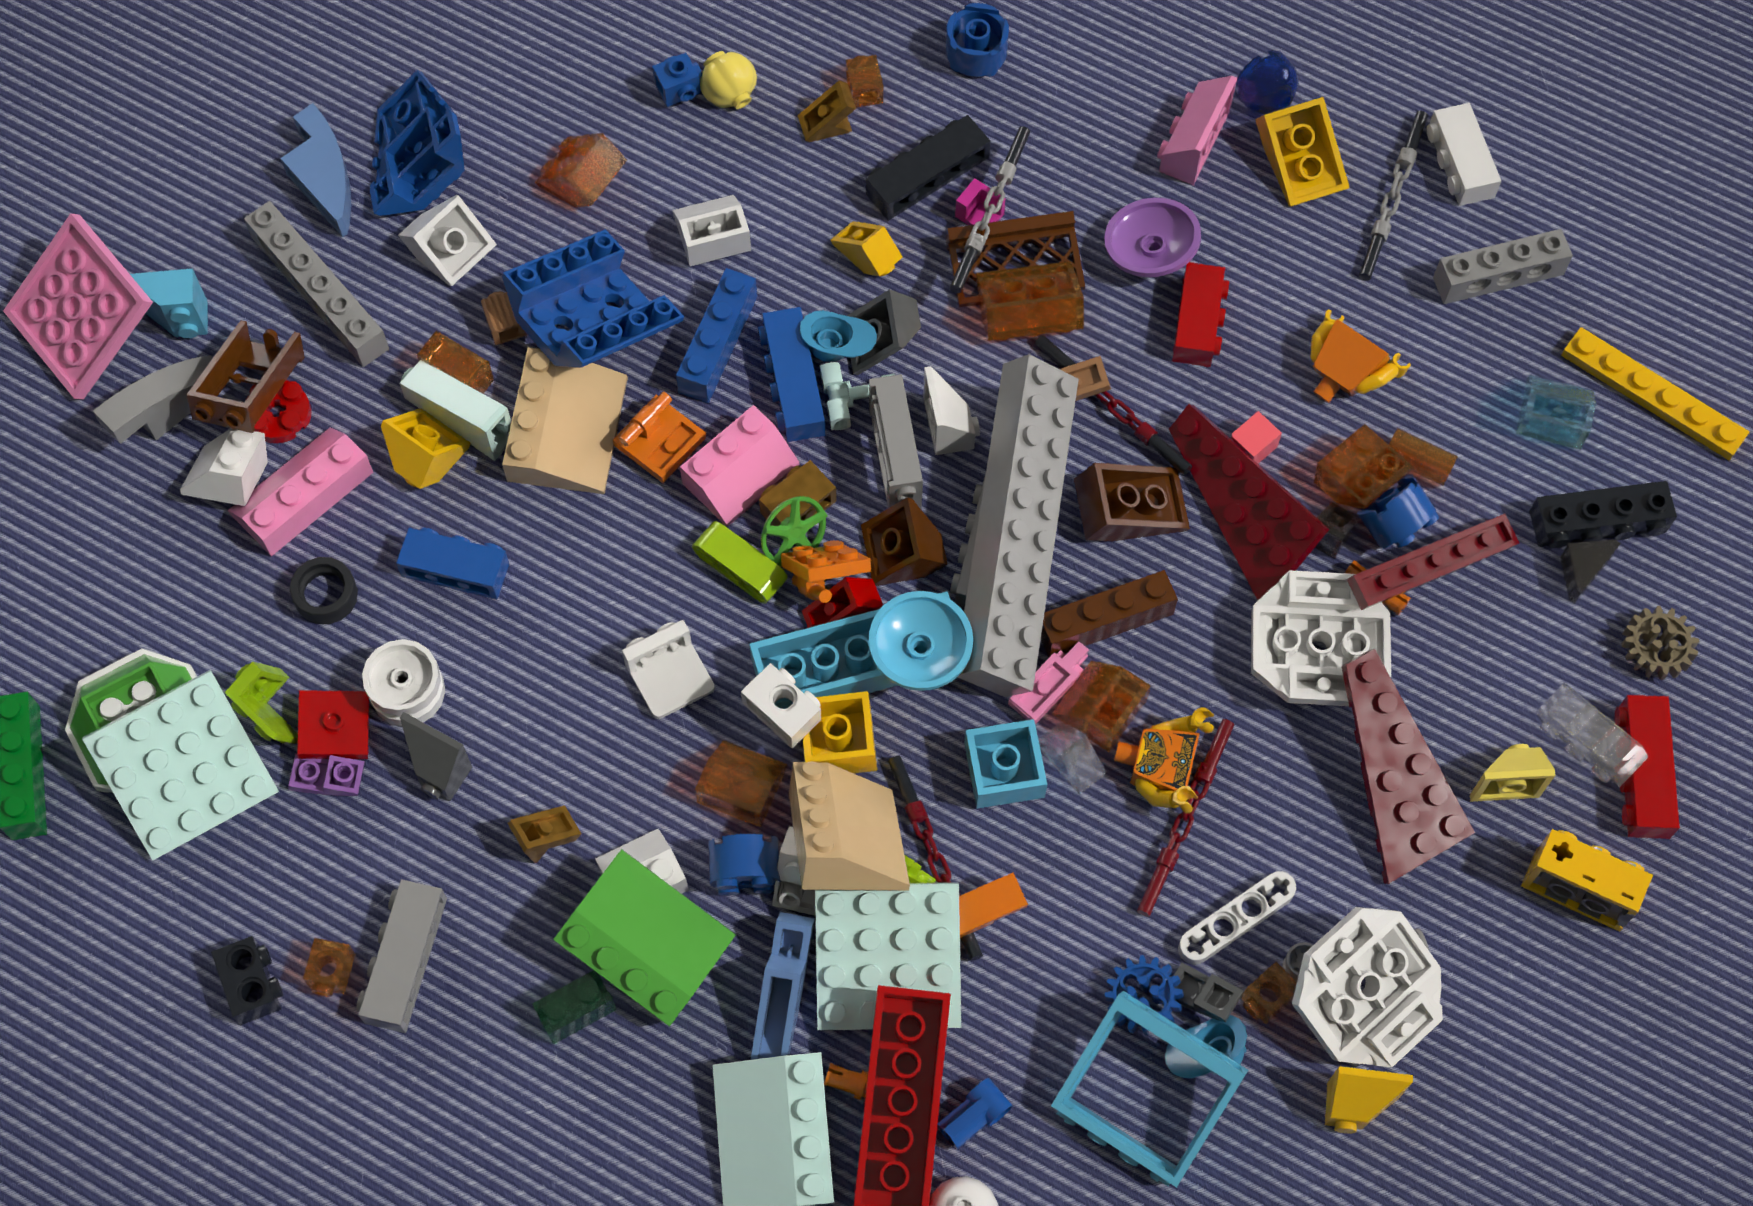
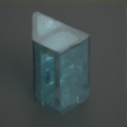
M1529 375L1516 434L1581 450L1591 431L1596 406L1594 391Z

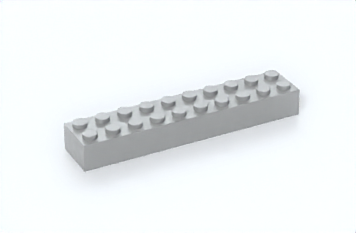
M1030 354L1004 363L1002 368L964 613L972 627L973 650L966 668L957 677L1004 697L1031 692L1034 687L1079 380Z

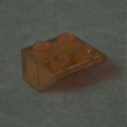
M604 133L569 136L559 145L558 149L560 151L557 155L542 166L540 170L542 174L535 183L540 188L574 207L592 206L627 159Z
M1364 424L1317 462L1314 483L1337 504L1365 509L1409 473L1413 466Z
M1090 661L1052 715L1107 752H1110L1146 703L1151 685L1121 666Z

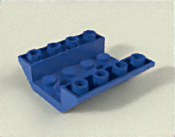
M606 229L503 272L502 279L516 322L554 366L582 368L684 320L682 313L665 295L649 301L620 269L625 250ZM606 302H614L618 304L620 308L615 306H608ZM555 325H564L568 327L569 330L567 331L565 329H558Z

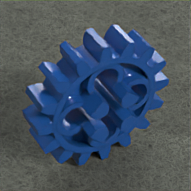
M1140 955L1139 964L1134 965L1128 958L1126 959L1127 968L1125 970L1117 966L1114 968L1117 979H1107L1106 982L1113 991L1104 993L1106 1001L1114 1002L1118 994L1125 991L1150 1007L1146 998H1138L1134 987H1125L1126 981L1132 978L1137 980L1142 992H1150L1155 1004L1162 1003L1164 1005L1163 1009L1158 1013L1175 1022L1171 1012H1181L1182 1010L1181 1004L1175 1001V999L1184 998V993L1182 989L1175 988L1181 983L1179 976L1169 977L1173 971L1169 964L1161 969L1159 958L1155 957L1151 964H1148L1144 955ZM1158 977L1163 980L1160 986L1152 985L1150 988V982L1153 978ZM1123 1014L1117 1021L1119 1026L1128 1022V1030L1132 1034L1136 1031L1137 1027L1142 1028L1144 1035L1149 1034V1030Z

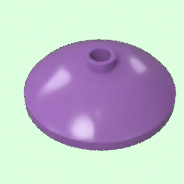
M1167 198L1141 199L1120 209L1109 221L1104 236L1106 252L1110 260L1126 273L1140 277L1164 276L1181 269L1196 255L1201 243L1200 223L1196 215L1180 202Z

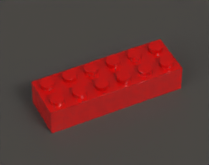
M881 985L877 987L853 1206H929L951 993Z

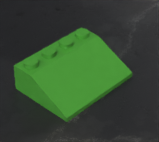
M621 849L553 940L670 1027L736 934Z

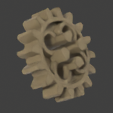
M1657 606L1653 613L1648 608H1644L1639 616L1635 614L1629 621L1630 625H1627L1622 633L1626 638L1621 643V646L1630 649L1625 656L1626 660L1635 659L1637 663L1633 669L1639 670L1641 667H1644L1646 669V677L1648 678L1653 672L1658 673L1660 680H1664L1668 672L1673 678H1676L1681 673V670H1688L1692 665L1691 661L1698 655V651L1693 648L1700 641L1698 638L1691 637L1696 629L1695 626L1686 627L1684 623L1687 617L1684 615L1677 619L1674 617L1675 609L1673 608L1667 614L1663 613L1661 606ZM1661 627H1662V628H1663V633H1662V635L1660 636V638H1659L1658 640H1655L1656 637L1659 635V633H1660V631H1661ZM1665 646V648L1660 653V659L1662 660L1660 661L1657 654L1661 647Z

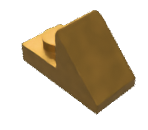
M838 80L797 115L805 141L814 142L852 131L847 116L856 107L848 83Z
M565 805L511 819L507 823L524 853L534 863L538 862L549 848L574 842L582 834Z

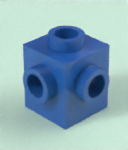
M686 52L678 56L668 57L663 62L652 66L654 84L667 107L681 101H689L696 95L701 94V69L697 62H691Z

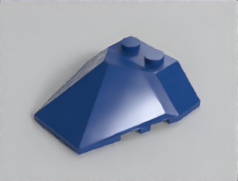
M416 70L377 109L374 142L379 144L378 158H373L372 167L377 169L376 182H372L370 185V195L374 214L378 216L424 210L432 201L437 200L441 193L453 181L459 179L465 171L457 116L425 75Z

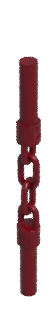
M1222 719L1203 762H1200L1190 787L1198 796V799L1190 798L1187 800L1190 805L1192 804V812H1182L1176 817L1170 830V841L1167 847H1163L1159 853L1156 869L1137 909V912L1145 917H1150L1168 874L1173 871L1178 861L1179 854L1177 851L1180 843L1187 838L1194 823L1193 815L1199 800L1205 797L1217 773L1216 766L1235 726L1230 720ZM1197 783L1204 786L1201 794L1194 790ZM1183 818V821L1188 823L1181 836L1176 830Z

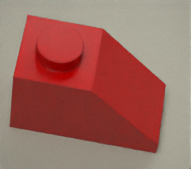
M845 577L829 589L832 594L829 602L823 603L815 600L802 610V614L807 627L810 628L878 610L883 606L873 579Z

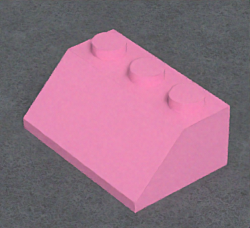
M1227 76L1198 82L1193 93H1187L1181 108L1184 112L1181 117H1175L1169 131L1172 136L1169 141L1164 140L1157 155V158L1161 159L1159 172L1194 186L1230 113L1237 82L1236 77Z
M753 405L682 464L680 472L682 484L728 527L761 498V494L766 488L773 484L777 485L787 476L791 469L800 465L777 427Z

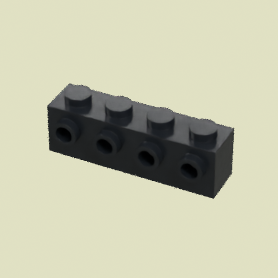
M1667 481L1537 497L1529 510L1538 547L1550 546L1551 548H1562L1574 542L1594 544L1602 539L1613 537L1616 540H1626L1634 535L1648 533L1649 536H1657L1667 532L1677 518Z

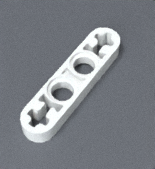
M1283 871L1271 873L1188 930L1182 936L1178 946L1180 957L1191 965L1201 964L1286 906L1292 900L1296 891V883L1293 877ZM1273 882L1277 885L1284 883L1287 886L1284 892L1285 896L1279 892L1267 902L1264 896L1272 891L1274 887ZM1246 900L1256 901L1261 907V913L1255 917L1247 916L1242 910V903ZM1219 919L1228 920L1233 926V932L1228 936L1218 935L1213 927L1214 922ZM1206 929L1210 940L1202 945L1201 954L1199 955L1196 951L1191 953L1187 951L1190 944L1189 940L1198 943L1204 939L1206 933L1202 930Z

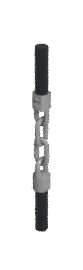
M1420 110L1416 112L1405 145L1400 149L1393 171L1394 181L1391 190L1384 196L1380 207L1381 217L1373 225L1372 238L1358 275L1362 280L1369 281L1371 279L1382 245L1386 242L1390 233L1391 224L1389 221L1398 209L1403 180L1407 179L1410 175L1417 156L1416 149L1428 118V114L1425 111ZM1399 168L1406 170L1404 175L1399 171ZM1390 196L1392 200H1395L1391 211L1389 207H1386Z
M1019 127L1007 157L999 167V171H997L995 179L998 181V184L990 188L984 201L986 212L982 220L976 222L964 247L965 253L949 287L954 293L962 292L975 259L982 252L990 233L988 226L992 214L997 213L1001 208L1005 198L1003 188L1005 185L1011 184L1017 169L1016 165L1031 133L1027 127ZM993 192L995 196L1000 194L996 207L994 204L988 205ZM978 227L980 231H983L985 229V233L983 236L981 234L976 233Z

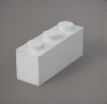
M1470 103L1435 110L1430 124L1427 125V136L1437 149V161L1448 177L1447 184L1450 194L1455 195L1459 206L1495 198L1501 184V179Z

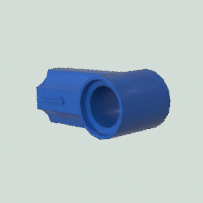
M986 1078L973 1088L965 1097V1101L937 1124V1127L950 1145L958 1150L985 1126L990 1127L998 1122L1011 1110L1013 1105L990 1078Z

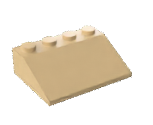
M528 347L502 463L507 482L605 494L614 450L613 439L617 435L628 376L594 363H590L582 368L554 366L541 349Z
M793 762L789 799L802 890L909 891L910 883L893 790L827 762Z

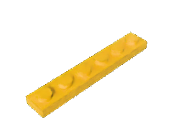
M1582 327L1579 328L1561 354L1562 357L1729 461L1749 434V431Z

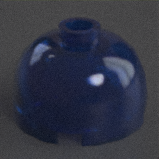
M1267 51L1270 55L1263 59L1259 55L1256 56L1242 69L1237 77L1236 84L1239 89L1238 92L1235 91V96L1254 113L1265 115L1285 109L1292 103L1299 85L1297 70L1281 51Z

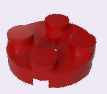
M286 380L255 424V432L264 433L265 442L284 443L291 441L297 437V432L303 427L305 430L308 426L312 414L311 404L299 383ZM253 385V386L250 388L249 395H250L251 392L254 390V388L256 387V385ZM278 405L286 408L285 411L279 413L278 417H274L273 413L270 412L272 408Z

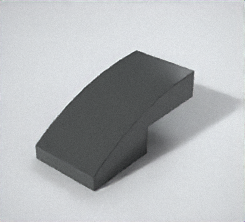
M1183 962L1173 975H1178L1181 981L1175 988L1182 989L1184 993V998L1175 999V1001L1195 1012L1225 1023L1244 993L1242 989L1218 976L1211 974L1209 977Z

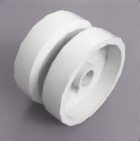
M405 639L390 641L375 649L366 660L362 673L364 690L379 717L388 723L402 726L400 717L403 712L421 722H425L433 717L442 706L445 695L444 678L430 650L420 643Z

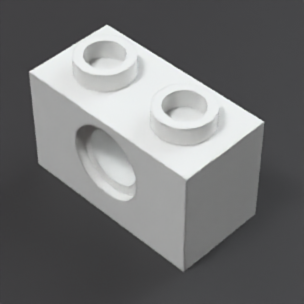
M770 663L741 691L742 703L788 746L793 748L821 721V704L811 692L805 691L803 693L794 685L796 683L795 679L784 668L778 670ZM781 698H787L793 702L786 709H780L775 706V702Z

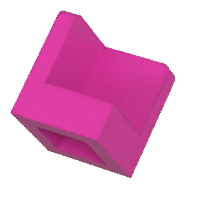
M974 178L956 200L955 217L967 225H974L976 222L981 221L986 212L984 201L990 188ZM993 192L988 205L994 204L996 207L1000 194L995 196ZM1005 198L1000 210L992 214L989 222H996L1002 218L1005 212Z

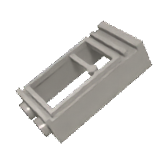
M902 374L869 379L870 416H872V426L888 508L909 497L922 509L923 479Z

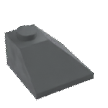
M889 289L847 315L867 321L875 328L877 333V341L871 351L862 356L851 357L853 374L859 375L903 349L919 331L921 323L916 299Z
M403 712L400 720L415 774L421 785V791L433 799L438 800L441 796L451 801L473 768L463 744Z

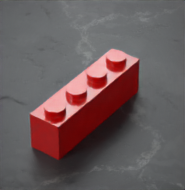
M1627 695L1620 706L1616 707L1614 717L1615 725L1620 727L1621 739L1617 743V756L1619 760L1623 761V772H1621L1619 778L1620 791L1625 792L1626 805H1623L1622 823L1624 826H1627L1628 837L1670 839L1680 826L1669 696Z

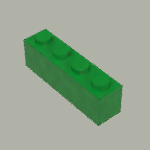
M29 692L0 696V828L11 840L47 835L40 706Z

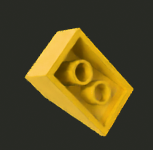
M1324 97L1268 113L1255 119L1264 151L1289 207L1350 188Z

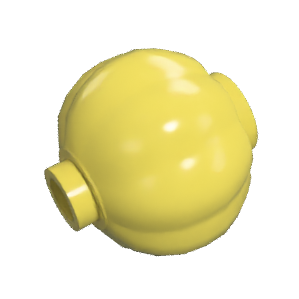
M719 51L711 55L703 64L705 68L700 78V90L704 97L713 105L721 108L735 106L736 109H741L748 105L752 100L750 94L757 83V74L753 64L746 57L736 52L725 54L724 51Z

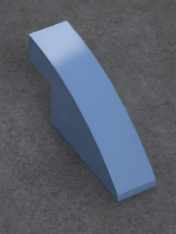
M312 103L293 116L298 133L305 142L280 159L286 175L336 231L344 237L348 234L351 216V187L347 168L332 129L322 113Z
M780 912L776 920L772 952L764 971L751 1060L790 1055L815 918Z

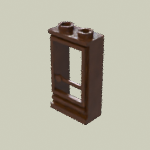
M240 320L186 394L192 420L253 433L255 431V424L298 362L302 363L305 358L300 333L294 332L284 347L280 348L278 334L272 329H267L263 334L264 344L250 341L247 321ZM239 366L266 372L261 380L245 377L239 373L234 374ZM229 379L234 383L245 382L256 385L245 402L217 397Z

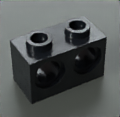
M250 936L211 952L232 1017L240 1026L281 1010L278 998L283 996V992L277 977H270L267 966L272 964V960L265 944L259 945L254 937ZM252 957L249 967L244 970H237V964L242 958ZM263 989L262 997L258 1001L248 1002V996L253 990Z

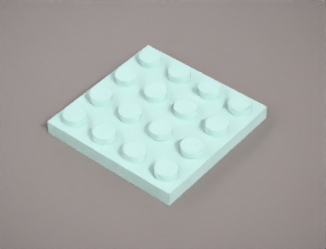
M211 669L82 737L152 861L279 792Z
M958 882L910 883L909 891L815 890L817 1030L873 1029L878 985L951 993L947 1028H961Z

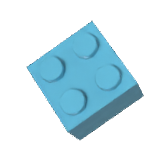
M1034 719L965 731L964 745L977 809L1045 798L1047 780Z

